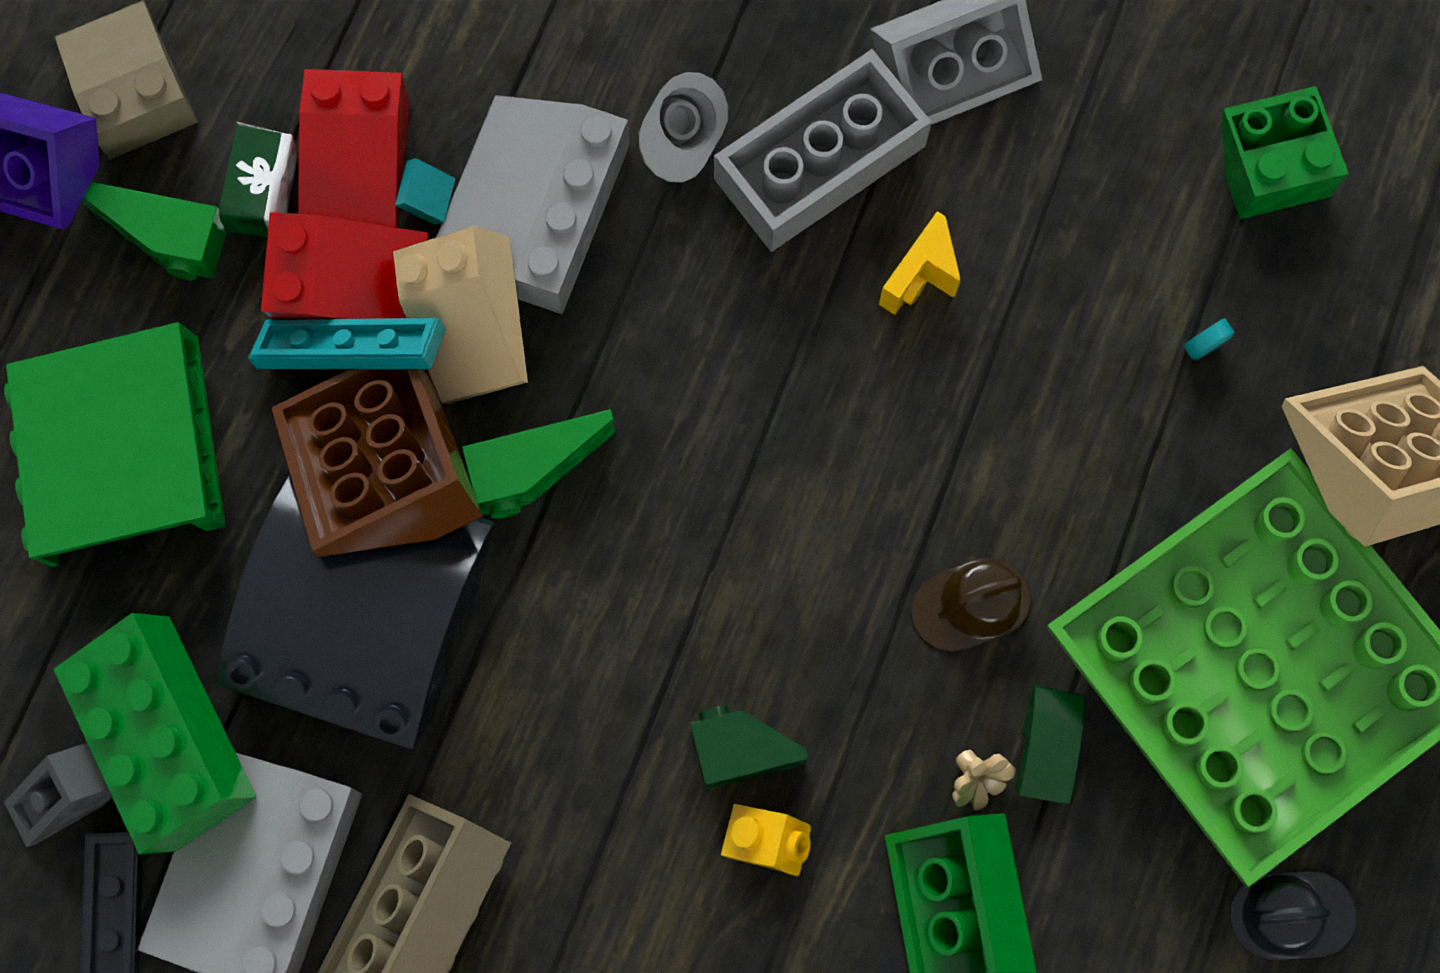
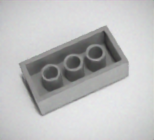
M871 49L715 154L714 180L768 249L773 252L924 148L932 121L873 49Z

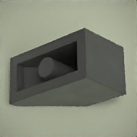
M88 743L47 755L4 803L26 847H30L101 808L112 798V795Z

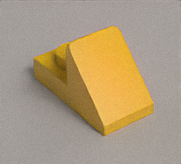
M938 211L882 289L879 305L894 315L904 302L912 305L916 301L927 281L952 297H955L960 284L957 262L946 216Z

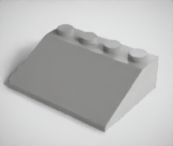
M495 95L447 210L445 221L441 224L436 238L471 226L509 236L517 299L563 314L630 146L628 120L582 104Z
M236 753L257 798L178 851H174L138 950L198 973H299L362 794L348 786Z

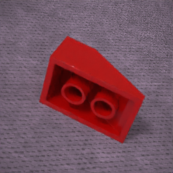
M304 69L299 111L298 214L320 215L398 228L399 207L395 206L403 177L410 100L402 73Z
M270 212L261 312L272 320L406 318L398 297L393 251L428 241L429 234L320 215Z

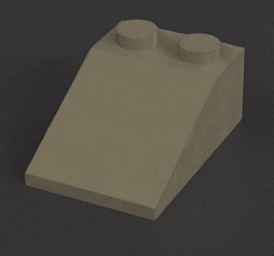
M144 0L55 37L81 113L96 118L98 146L108 160L198 123Z

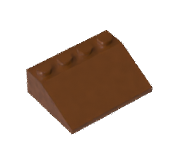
M349 369L271 407L310 545L317 557L435 540L482 517L434 383L426 369Z

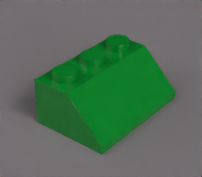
M1005 813L968 816L885 835L910 973H1037Z

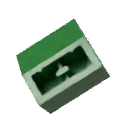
M1317 86L1225 108L1221 113L1224 175L1239 219L1331 197L1349 174Z

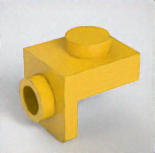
M734 804L721 855L729 859L773 868L789 875L798 876L802 863L809 855L811 826L787 814Z

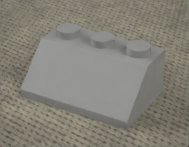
M942 0L871 28L878 57L932 121L931 125L1042 80L1025 0Z

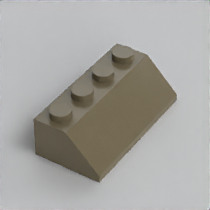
M408 794L318 973H448L454 964L455 956L471 924L477 918L479 907L495 875L502 867L503 859L511 842L460 816Z

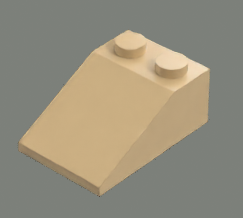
M471 226L393 251L398 297L406 318H440L446 328L432 368L428 369L442 403L450 404L528 382L509 236Z

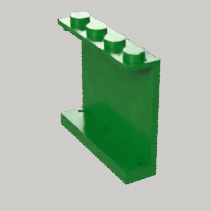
M179 322L6 364L8 383L5 384L4 394L7 404L12 410L14 427L10 432V444L17 457L19 477L16 479L15 488L17 497L23 505L25 526L21 531V538L25 550H28L30 559L56 567L60 566L59 554L189 523L205 531L226 527L198 336Z

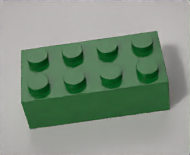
M131 613L53 669L139 855L178 851L257 798L169 616Z

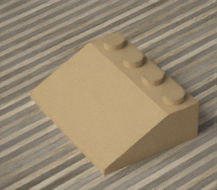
M1424 366L1285 398L1281 407L1328 511L1346 528L1350 536L1366 547L1440 524V380Z

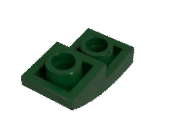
M1033 684L1021 733L1026 742L1015 785V791L1019 796L1070 804L1083 731L1085 695L1082 693Z

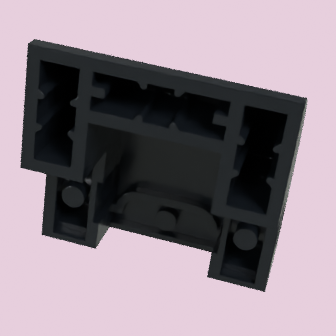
M289 475L262 525L239 584L226 630L215 684L413 750L415 744L433 721L454 635L472 615L495 522L478 518L435 540L317 557L312 551L292 478Z

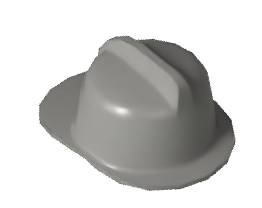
M685 72L672 77L662 87L647 112L639 131L640 153L646 166L657 177L668 182H684L695 177L705 166L728 121V104L723 90L713 79L702 73Z

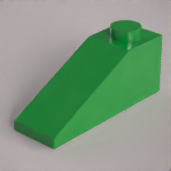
M90 183L82 199L84 205L164 267L167 273L184 280H195L196 276L214 278L227 233L220 221L218 207L110 185Z
M611 409L463 446L472 489L482 516L491 514V518L494 519L510 517L521 511L520 506L528 505L535 501L616 433Z

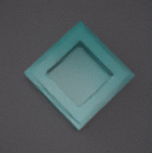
M417 158L406 162L395 206L434 225L444 223L455 178Z

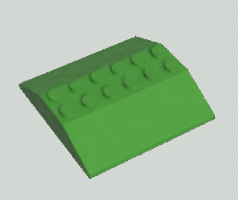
M1292 448L1046 626L1245 887L1251 886L1440 741V629L1371 545L1364 547L1358 540L1350 536L1346 528L1328 511L1311 471Z

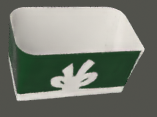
M237 122L238 125H236L220 200L219 218L226 232L268 237L270 212L288 213L291 199L290 194L299 157L298 149L291 134Z

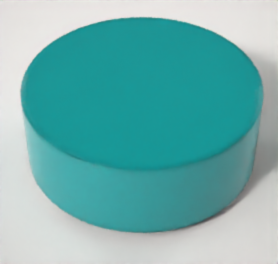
M1224 318L1183 345V348L1192 360L1197 361L1234 337L1233 334L1235 332Z

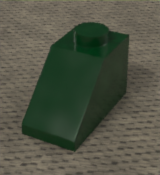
M728 706L714 707L699 712L700 721L690 723L706 790L807 764L809 759L806 748L742 710L730 713Z

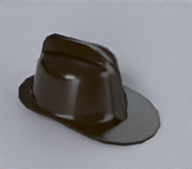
M992 557L976 559L938 573L922 584L916 592L912 604L913 624L921 638L936 649L951 652L965 650L1007 635L1020 627L1029 614L1031 595L1028 583L1021 572L1007 561Z

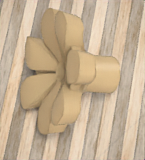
M966 750L956 758V764L964 775L955 781V791L952 797L958 807L965 806L970 802L974 810H980L988 804V792L995 796L1005 789V782L1015 776V767L1000 754H994L989 759L982 761L972 750Z

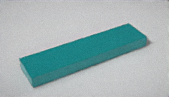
M440 318L265 320L248 359L256 369H431L446 328Z

